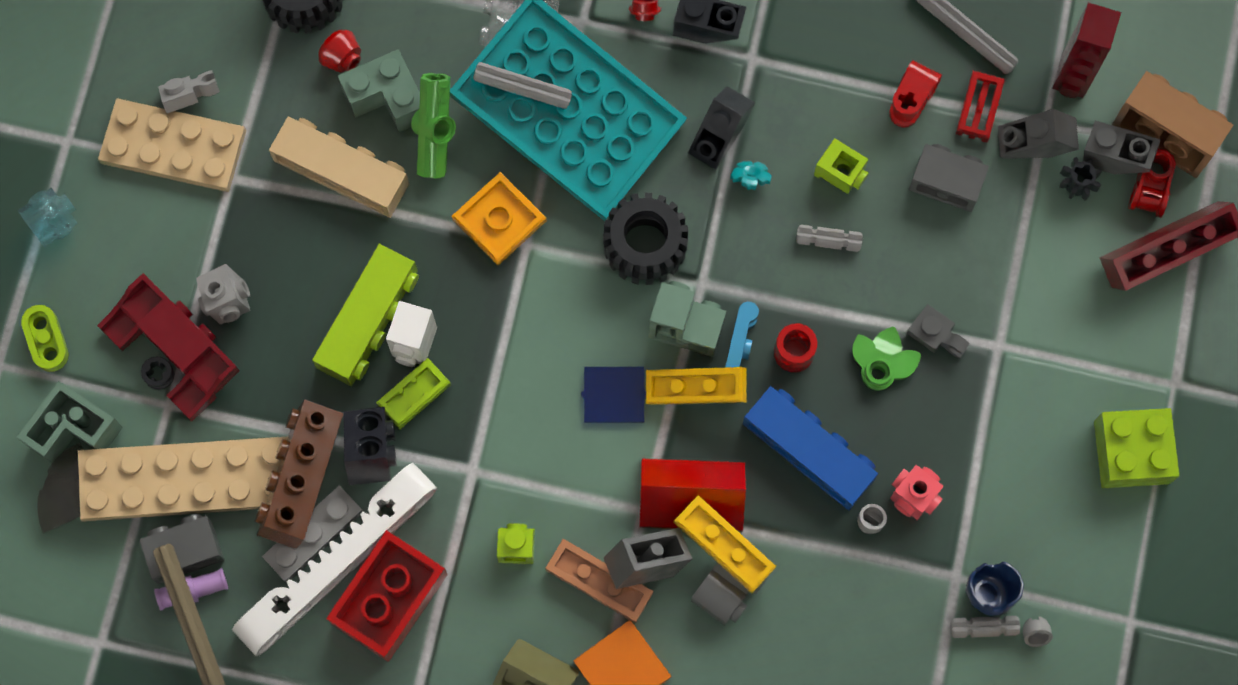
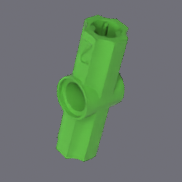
M427 73L422 74L420 78L419 109L412 118L411 126L414 133L418 135L417 175L424 178L436 179L445 177L448 142L453 138L456 130L455 121L449 116L451 77L446 74Z

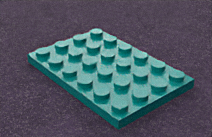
M525 0L450 89L451 98L604 221L609 216L610 210L615 208L618 202L624 198L687 119L680 111L543 0ZM482 62L572 91L569 106L565 109L476 82L473 79L476 66Z

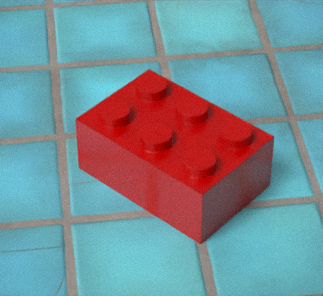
M386 530L326 619L331 625L389 662L447 577V571L443 566Z

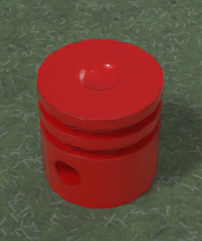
M794 323L785 326L779 332L774 348V358L783 370L790 373H799L806 370L812 364L818 347L814 331L806 325Z

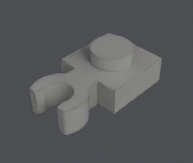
M213 71L204 72L191 80L190 76L173 78L164 85L158 86L166 113L199 103L198 97L212 96L220 92Z

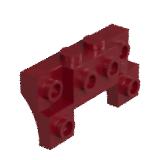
M142 273L127 287L117 305L97 326L122 352L143 333L185 375L166 396L193 421L217 398L215 394L240 370L213 343L216 336L203 323L197 327L189 319L193 314L180 300L174 304Z

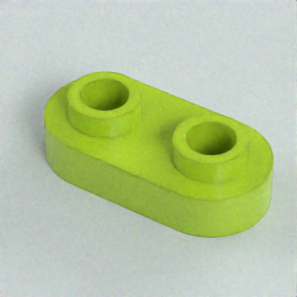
M34 305L28 308L22 316L21 325L32 359L44 371H58L64 367L69 357L58 318L47 306ZM46 320L45 328L40 330L36 328L39 321ZM50 351H57L55 359H46Z

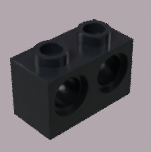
M385 407L343 411L344 463L349 485L391 481L390 467L397 466L395 446L390 445L389 441H395L396 436L394 421H387Z

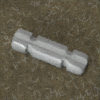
M799 225L796 235V242L798 244L810 246V243H815L817 247L840 250L842 247H846L847 251L855 252L860 251L863 241L861 232L849 231L847 234L844 233V230L825 227L812 229V226Z
M999 616L972 617L968 621L966 618H954L950 623V631L953 638H966L968 635H971V638L997 637L1004 633V636H1016L1020 633V621L1017 616H1004L1003 619H1000Z

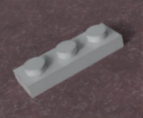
M337 486L314 508L305 539L297 549L277 542L262 558L287 583L289 579L291 580L295 577L298 571L308 564V561L313 560L320 550L323 551L330 541L338 537L339 533L344 531L364 511L340 486Z

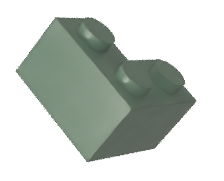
M399 49L338 75L341 89L355 118L386 105L399 133L412 127V118L419 109L420 92Z
M671 281L670 284L662 282L650 318L649 338L714 357L727 311L722 310L719 304L712 301L703 300L701 303L695 302V292L689 290L690 287L686 284Z
M58 381L18 434L17 438L27 447L52 464H55L74 437L92 449H107L123 427L115 418Z

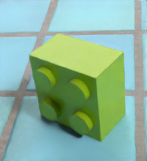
M1171 408L1102 412L1094 420L1101 488L1171 484L1180 476Z

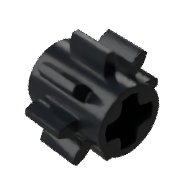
M1075 157L1071 162V168L1063 166L1060 174L1067 178L1061 181L1059 188H1066L1070 193L1069 199H1072L1074 196H1082L1085 201L1090 196V190L1097 192L1101 187V184L1095 181V179L1101 175L1102 170H1095L1092 165V159H1089L1087 162H1079L1078 158ZM1078 175L1084 177L1083 183L1077 181Z

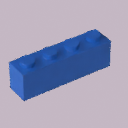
M770 386L745 415L743 425L850 511L879 473L874 470L875 464L862 454L856 456L847 448L849 444L839 434L835 432L829 434L820 426L822 422L808 410L802 412L794 405L795 400L783 389L776 391Z

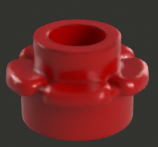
M632 0L629 11L635 15L636 20L651 21L654 20L655 15L661 12V8L658 6V0Z

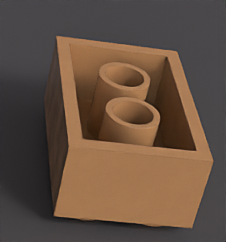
M1148 71L1144 73L1112 123L1113 126L1160 139L1158 149L1170 152L1174 156L1176 166L1194 178H1197L1234 126L1228 122L1222 113L1207 109L1199 104L1193 95L1187 92H1180L1170 86L1169 82L1161 75L1151 74Z

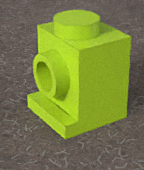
M834 138L816 164L814 176L823 178L848 194L853 187L859 190L869 174L865 171L868 158ZM844 168L849 174L846 176L838 171V169Z
M510 523L506 524V528H498V562L534 564L535 529H529L526 524Z

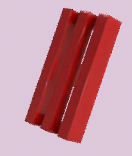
M977 71L972 72L956 135L962 136V134L969 135L968 138L975 139L976 137L980 138L982 142L988 143L1005 79ZM977 80L983 81L971 127L965 126ZM994 84L996 87L985 128L980 130L978 126L989 85Z

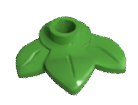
M893 326L880 332L873 341L864 335L858 334L852 347L853 358L862 368V381L868 388L877 391L887 389L894 380L906 379L911 376L918 367L921 353L917 351H902L900 336L897 329ZM879 369L883 372L884 377L882 379H875L872 376V371Z

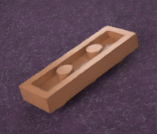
M565 539L561 541L545 568L547 572L634 623L639 619L654 592L642 584L616 589L606 563Z

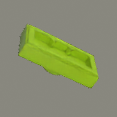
M427 358L376 403L378 407H385L386 415L390 420L394 421V424L400 430L450 387L451 382Z

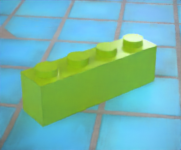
M381 244L377 246L312 359L316 369L351 387L356 379L361 380L369 367L367 359L373 350L378 351L386 337V333L383 331L388 322L393 320L398 302L402 300L406 291L411 293L417 284L419 275L416 274L418 270L415 261Z

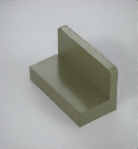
M518 639L504 658L493 685H573L578 677L579 670L524 640Z

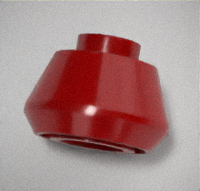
M341 29L332 33L319 49V63L339 73L356 68L361 61V48L353 32Z

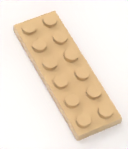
M288 437L78 450L80 519L83 522L259 509L262 502L267 504L270 492L265 490L272 470L276 472L278 470L281 460L275 459L280 442L282 439L287 440Z

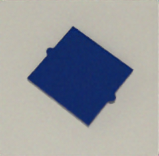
M584 367V391L581 392V397L584 399V423H644V399L646 398V391H644V367Z

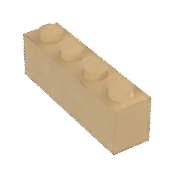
M289 116L287 117L269 149L274 162L391 218L409 186L407 174L404 173L405 169L392 161L384 163L376 159L375 154L364 147L358 146L355 149L347 145L345 139L335 133L329 132L326 135L316 130L317 127L304 118H299L297 121Z

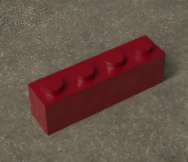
M1088 2L1062 53L1052 89L1058 90L1065 97L1084 98L1111 50L1122 12Z
M1217 201L1099 257L1111 287L1127 291L1238 238L1237 209L1234 202Z

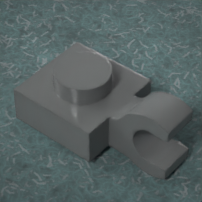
M928 304L907 330L909 336L933 353L936 352L939 346H942L958 359L963 356L968 349L967 346L970 344L960 335L951 333L955 323Z

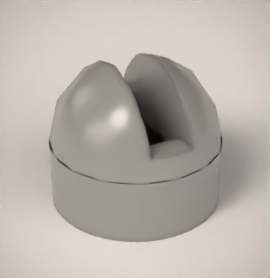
M876 504L865 505L857 517L859 528L867 534L878 533L887 521L886 512Z
M1038 616V619L1032 620L1028 618L1024 623L1023 636L1027 645L1040 647L1052 640L1051 626L1046 619Z

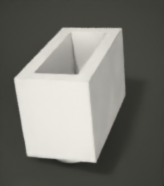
M402 301L398 302L386 338L392 356L396 357V362L408 367H415V364H421L427 359L437 330L432 310Z

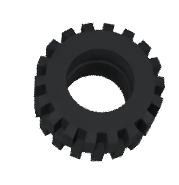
M262 0L273 22L277 20L278 26L284 30L289 26L293 33H298L299 29H304L305 34L312 33V28L316 26L319 30L325 28L324 22L328 20L332 23L336 19L334 11L340 12L343 7L341 0Z
M645 192V198H639L638 193L631 195L629 202L623 198L618 202L617 209L612 208L610 210L609 219L605 220L604 254L606 259H609V266L612 270L615 271L617 269L619 271V277L625 280L629 276L632 278V283L638 285L640 280H646V285H653L654 279L658 278L660 283L667 280V274L671 273L674 275L678 271V265L683 264L688 244V225H685L686 218L683 212H677L678 206L673 201L668 205L666 204V197L659 195L657 200L652 198V193ZM650 225L663 233L666 242L655 252L640 253L627 244L625 237L629 231L637 226Z

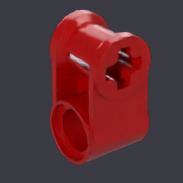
M912 60L893 96L889 111L891 121L899 127L914 125L925 105L935 93L942 74Z
M1158 149L1153 162L1163 167L1164 174H1157L1152 169L1150 172L1138 173L1129 199L1128 209L1135 210V208L1146 210L1155 213L1156 217L1162 218L1169 201L1170 186L1176 161L1170 152Z

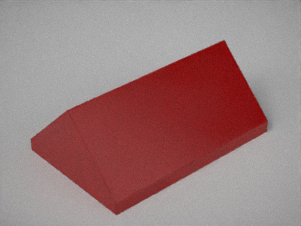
M642 458L639 528H679L674 523V520L699 495L737 531L743 532L746 497L745 462Z

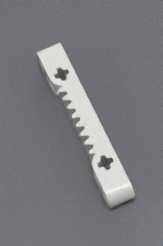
M414 463L403 468L372 497L368 507L369 514L364 512L360 514L363 523L361 525L353 521L350 523L353 531L352 534L341 531L339 533L342 539L341 544L330 541L329 545L332 550L330 554L320 550L318 552L321 558L320 563L310 560L308 561L311 569L309 573L302 570L298 571L300 582L297 583L289 579L287 581L289 588L279 587L268 592L237 621L232 631L255 656L264 653L370 555L386 530L393 534L435 494L437 487ZM384 505L388 508L392 507L394 511L393 516L383 515L381 507ZM281 600L288 603L287 605L290 608L286 614L279 611L280 609L277 606Z

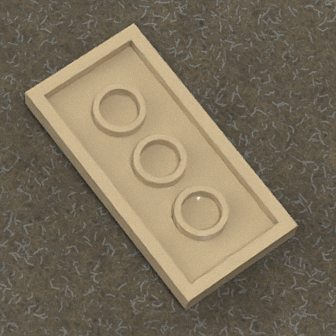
M116 98L98 160L100 164L229 192L246 135V129L244 126L177 111L166 113V110L163 108Z

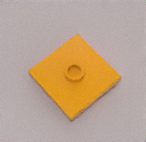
M501 172L451 216L452 220L497 265H500L547 222V218Z

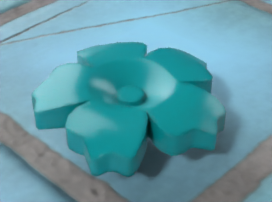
M742 161L736 164L730 179L733 182L741 181V185L746 187L747 190H756L757 183L762 186L770 184L772 176L768 173V168L765 164L760 162L753 164L751 161Z

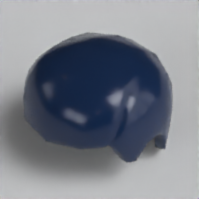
M1007 562L995 565L987 563L980 565L970 574L966 584V593L971 605L990 616L1003 615L1010 611L1022 598L1024 582L1020 572Z

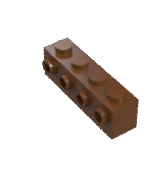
M305 399L298 409L292 408L285 426L291 429L288 439L281 440L275 459L281 460L277 472L272 470L265 490L270 492L267 504L261 503L255 518V522L260 524L257 536L295 549L304 541L344 413Z

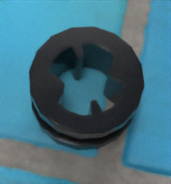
M151 357L144 362L141 368L143 380L152 389H166L174 380V369L163 357ZM155 366H159L162 370L166 367V371L162 373L163 379L157 381L152 377L150 380L149 376L154 374L153 368Z

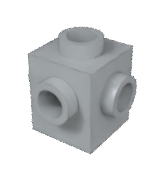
M227 264L196 278L201 297L198 298V303L205 316L210 315L221 325L233 322L240 315L251 311L247 301V297L250 296L247 284Z

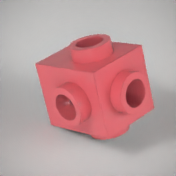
M915 465L910 473L903 469L892 483L896 490L890 499L895 502L894 506L901 513L918 520L924 511L931 515L943 500L938 494L944 486L939 483V476L927 467L921 469ZM915 484L925 493L917 494L913 489V485Z

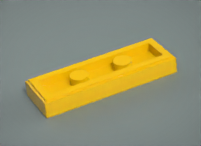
M747 368L646 370V404L747 403Z
M699 495L674 520V523L751 594L777 567Z

